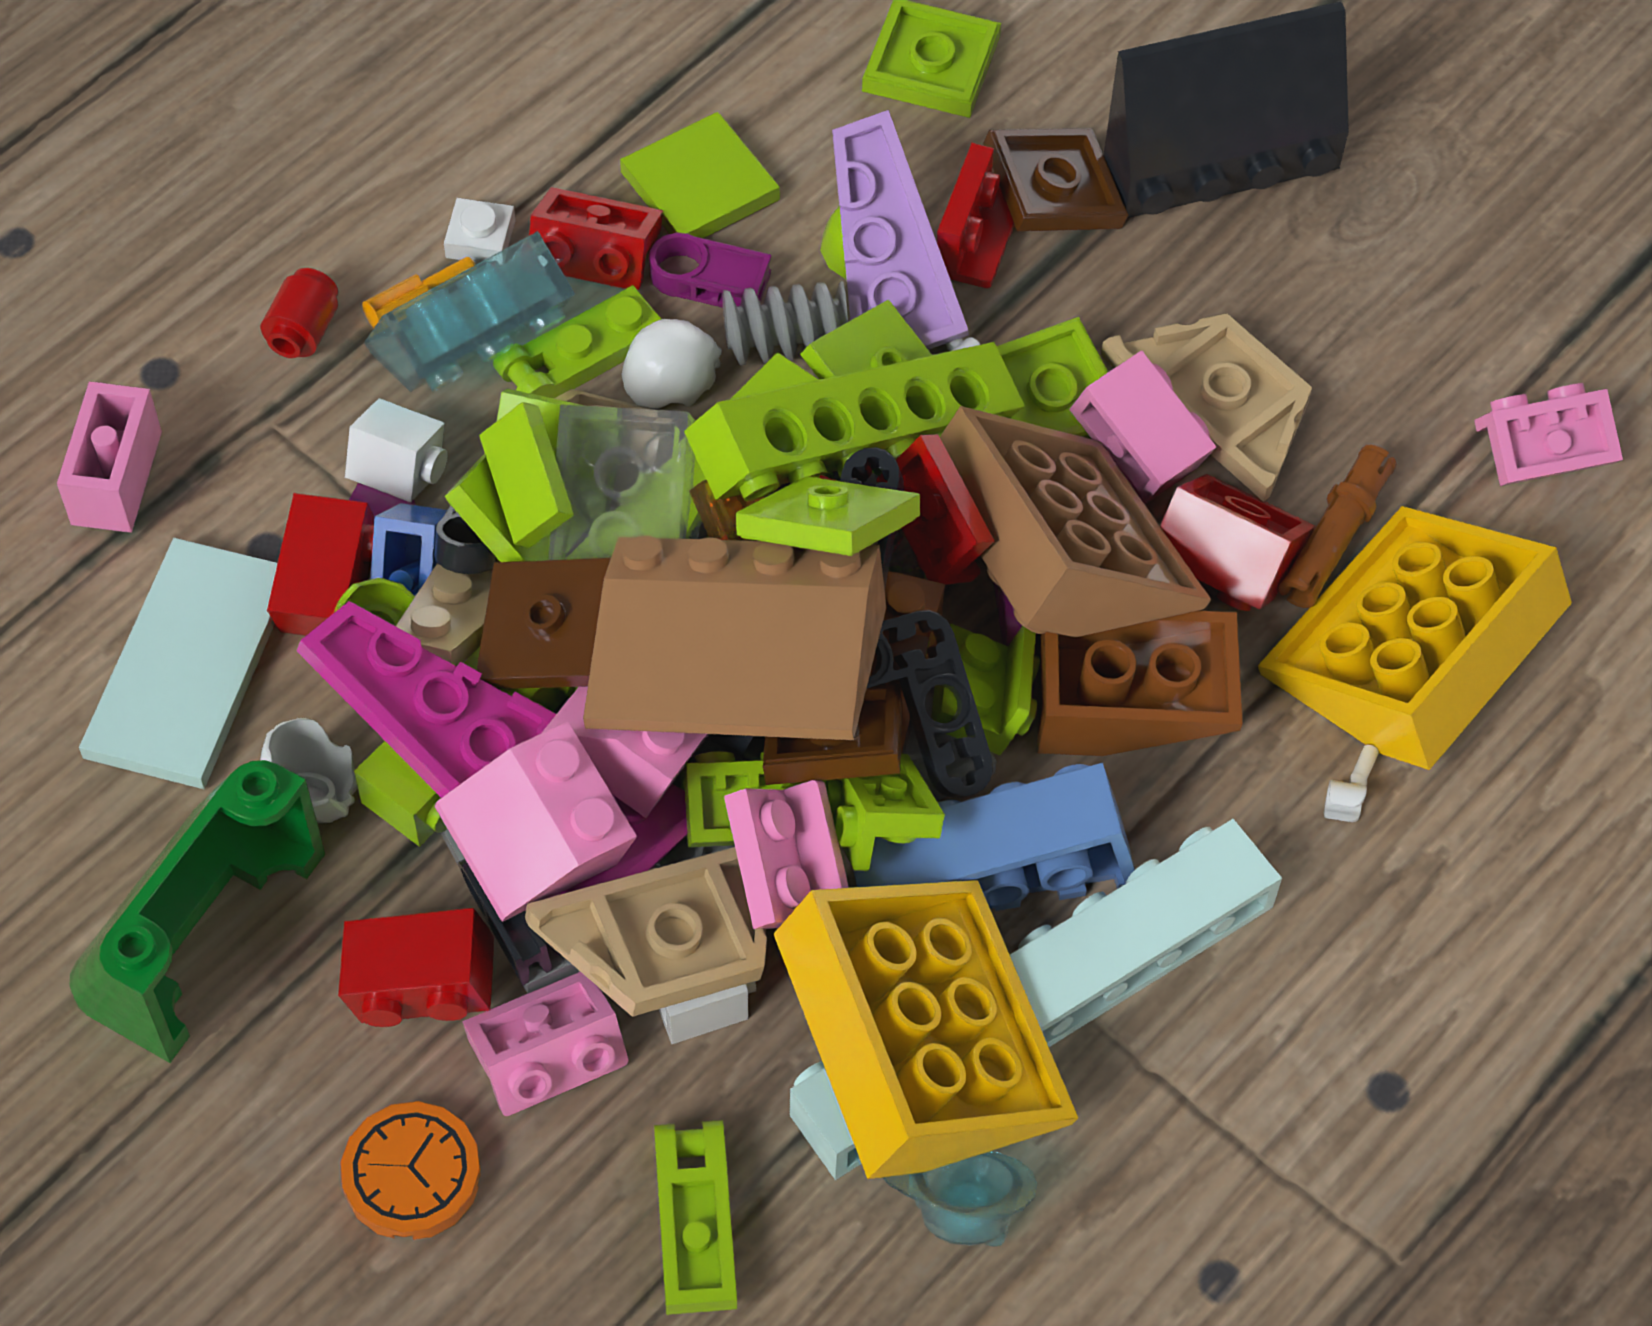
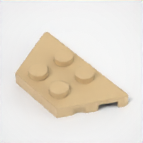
M1228 314L1202 318L1191 325L1177 323L1155 328L1154 337L1123 343L1121 336L1118 335L1109 337L1103 342L1101 357L1113 368H1116L1141 350L1152 364L1160 366L1170 378L1173 391L1188 411L1197 414L1206 424L1210 439L1216 446L1211 455L1263 502L1271 496L1310 399L1312 387Z
M735 847L528 903L526 907L525 919L528 926L632 1017L760 980L764 969L767 937L765 936L766 929H753Z

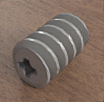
M840 281L838 284L835 298H832L824 282L816 283L811 300H808L800 284H793L787 302H784L776 286H769L764 304H760L754 289L745 288L740 306H736L730 291L723 290V317L727 348L733 350L740 366L746 365L751 347L757 348L764 364L771 359L776 345L781 346L787 359L794 361L798 344L804 343L805 347H807L813 341L848 322L844 282Z

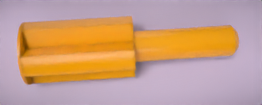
M465 257L422 281L415 274L362 303L368 322L377 333L381 334L432 306L430 296L473 274L476 271V264L472 258Z

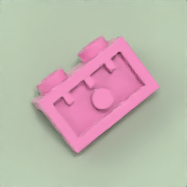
M1578 383L1547 391L1549 398L1547 401L1528 404L1527 395L1522 394L1490 402L1492 412L1475 419L1474 422L1477 432L1488 430L1500 486L1622 461L1623 457L1608 390L1603 389L1585 393L1584 384Z
M811 780L785 790L745 788L724 796L753 929L779 928L811 890L849 888L826 785L823 781Z
M582 972L491 1009V1011L483 1012L462 1021L468 1041L490 1079L498 1106L505 1116L515 1114L622 1068L629 1061L615 1012L600 988Z

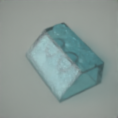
M537 231L383 315L364 344L369 352L410 392L425 384H428L433 392L463 375L464 372L459 365L479 355L483 363H486L515 345L511 336L529 326L534 335L564 319L566 316L562 308L571 300L575 292Z

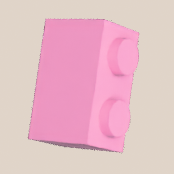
M1142 350L1087 386L1070 408L1072 414L1091 439L1102 443L1144 504L1196 470L1216 448L1210 439V434L1204 421L1197 414L1188 411L1173 391L1171 380L1160 366L1152 364Z
M97 382L88 383L57 481V486L71 525L132 533L162 433L150 389Z

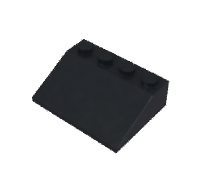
M1339 1L1118 51L1104 158L1128 213L1127 218L1144 214H1159L1173 207L1199 201L1210 202L1225 195L1255 188L1266 189L1276 183L1306 176L1317 177L1329 171L1340 169L1349 132L1346 10L1342 2Z

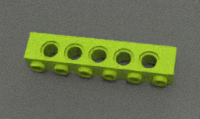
M995 342L720 401L690 425L684 433L715 501L741 494L745 501H753L775 491L781 484L789 482L792 484L806 476L819 478L820 475L826 476L830 472L837 471L841 478L846 461L855 452L864 448L876 447L886 450L896 460L920 435L938 434L940 437L960 406L1011 418L1024 408L1025 405Z

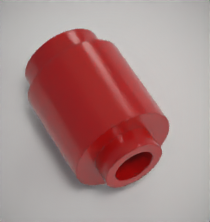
M300 268L294 275L284 279L260 325L263 337L275 353L286 358L309 357L315 353L338 309V287L329 276L316 269Z

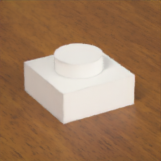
M457 198L444 240L445 257L457 260L470 257L474 262L503 266L515 224L514 206Z

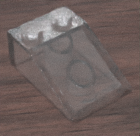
M560 404L556 461L574 516L550 533L548 560L611 558L618 537L652 536L655 538L686 539L695 468V455L684 433L695 422V419L689 412Z

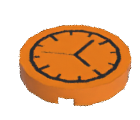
M420 1101L391 1104L368 1116L349 1137L340 1162L343 1192L356 1218L378 1235L394 1239V1235L400 1237L412 1236L413 1240L430 1238L455 1225L473 1205L481 1175L478 1146L466 1124L444 1107Z

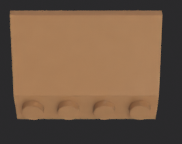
M963 406L959 407L940 436V439L995 541L980 555L988 567L987 573L1005 593L1014 608V616L1021 625L1038 634L1051 632L1079 637L1205 609L1211 601L1210 597L1100 441Z
M652 536L618 537L603 581L583 716L585 729L854 740L886 611L880 545H870L856 554L848 556L764 541L720 540L717 538L673 539L655 538Z

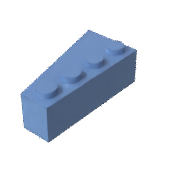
M1103 763L1092 766L1084 764L1070 765L1057 771L1053 777L1028 784L1020 782L1006 783L996 787L988 795L963 802L957 800L939 802L938 804L945 814L940 839L916 838L911 843H894L881 837H875L869 870H854L857 887L978 880L989 908L999 911L1020 907L1021 900L1028 893L1046 890L1057 891L1059 900L1086 896L1085 884L1112 879L1115 880L1116 888L1118 889L1126 884L1128 877L1136 869L1122 817Z

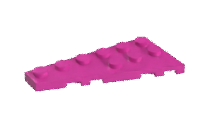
M348 601L301 639L297 652L441 798L508 749L541 734L556 714L515 691L510 696L480 679L482 673L460 662L458 666H455L421 647L420 639ZM672 784L647 818L613 795L635 832L636 839L616 866L558 895L652 870L687 837L685 791Z

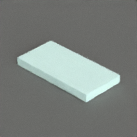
M173 538L81 741L79 750L83 759L205 789L275 625L267 612V607L277 568L276 562Z

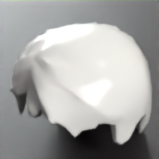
M677 319L655 321L641 329L631 342L622 369L624 389L635 404L639 406L659 409L670 403H682L686 407H690L705 390H709L716 378L715 369L719 368L721 364L719 357L722 349L717 346L710 335L704 333L689 321Z
M297 718L282 722L268 732L262 747L260 760L279 764L306 779L317 823H331L341 817H346L349 812V806L354 803L352 795L358 788L350 746L344 745L342 747L330 741L324 729L316 721L308 718Z

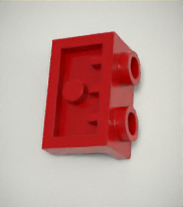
M971 143L937 230V245L950 279L988 289L994 282L1015 224L1003 193L999 188L1000 175L992 173L994 148Z
M550 187L530 217L527 265L533 270L623 289L633 285L639 290L643 284L646 254L661 232L663 210Z
M920 435L896 459L904 478V491L920 494V516L901 527L916 555L919 567L925 573L928 580L943 584L972 582L980 574V569L975 559L995 541L939 435ZM883 474L876 479L878 483L887 482Z

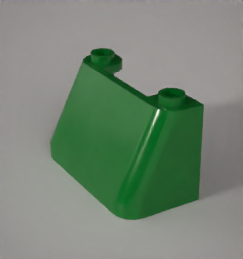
M267 760L250 761L235 769L192 811L76 961L70 973L69 987L81 1011L88 1017L169 1063L172 1062L190 1037L186 1025L177 1018L174 1012L175 1003L182 995L179 983L165 975L172 962L173 954L233 875L261 890L268 881V875L282 870H295L297 875L307 880L325 856L305 778L279 764Z

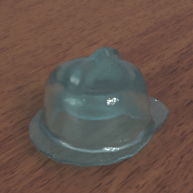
M994 1151L927 1172L882 1177L889 1186L915 1200L925 1226L934 1236L948 1243L964 1246L982 1244L993 1247L1001 1246L1008 1236L1013 1214L1023 1211L1035 1199L1038 1186L1032 1170L1022 1162Z

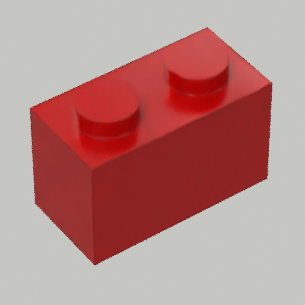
M293 493L267 607V612L281 633L308 635L334 613L339 599L352 584L368 580L372 563L375 519L368 502Z
M474 908L344 921L338 996L361 1023L375 1027H392L400 1024L402 1019L419 1017L455 1021L466 1017L467 1013L491 1011L495 937Z

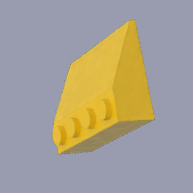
M1401 506L1317 599L1314 606L1306 611L1258 665L1259 671L1262 676L1363 744L1375 746L1379 754L1430 770L1572 604L1557 548Z
M978 880L811 890L775 931L774 937L867 1179L927 1172L1070 1126L1079 1119Z

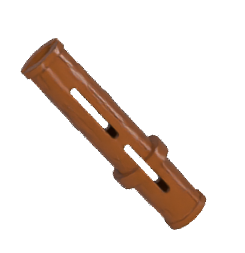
M1365 445L1361 448L1356 461L1344 481L1340 482L1339 485H1333L1327 496V509L1289 572L1279 583L1278 589L1282 596L1287 595L1291 587H1294L1292 593L1287 598L1289 603L1301 608L1314 606L1318 595L1359 526L1364 521L1366 523L1369 522L1377 508L1375 500L1397 466L1394 457L1388 458L1384 466H1381L1385 457L1389 454L1387 450L1375 445Z

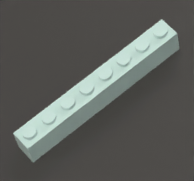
M1231 819L1215 830H1212L1210 827H1204L1196 831L1183 842L1179 852L1161 863L1157 859L1145 862L1131 873L1125 885L1108 895L1104 892H1097L1089 896L1077 906L1071 918L1054 928L1050 925H1043L1035 929L1021 941L1018 950L1010 954L1048 1047L1273 908L1282 877L1234 819ZM822 1061L815 1063L803 1071L795 1080L794 1087L790 1088V1117L830 1174L837 1180L862 1163Z

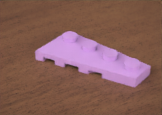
M889 110L833 129L850 321L889 299L928 350L968 336V327Z

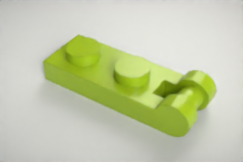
M632 285L524 345L516 343L506 346L496 355L493 360V367L504 381L513 382L517 386V391L554 399L624 362L631 342L640 330L655 321L661 320V318ZM543 365L549 371L547 373L535 372L536 369Z
M723 1120L702 1121L703 1128L675 1130V1123L654 1125L666 1315L737 1309ZM705 1156V1167L678 1169L677 1158Z

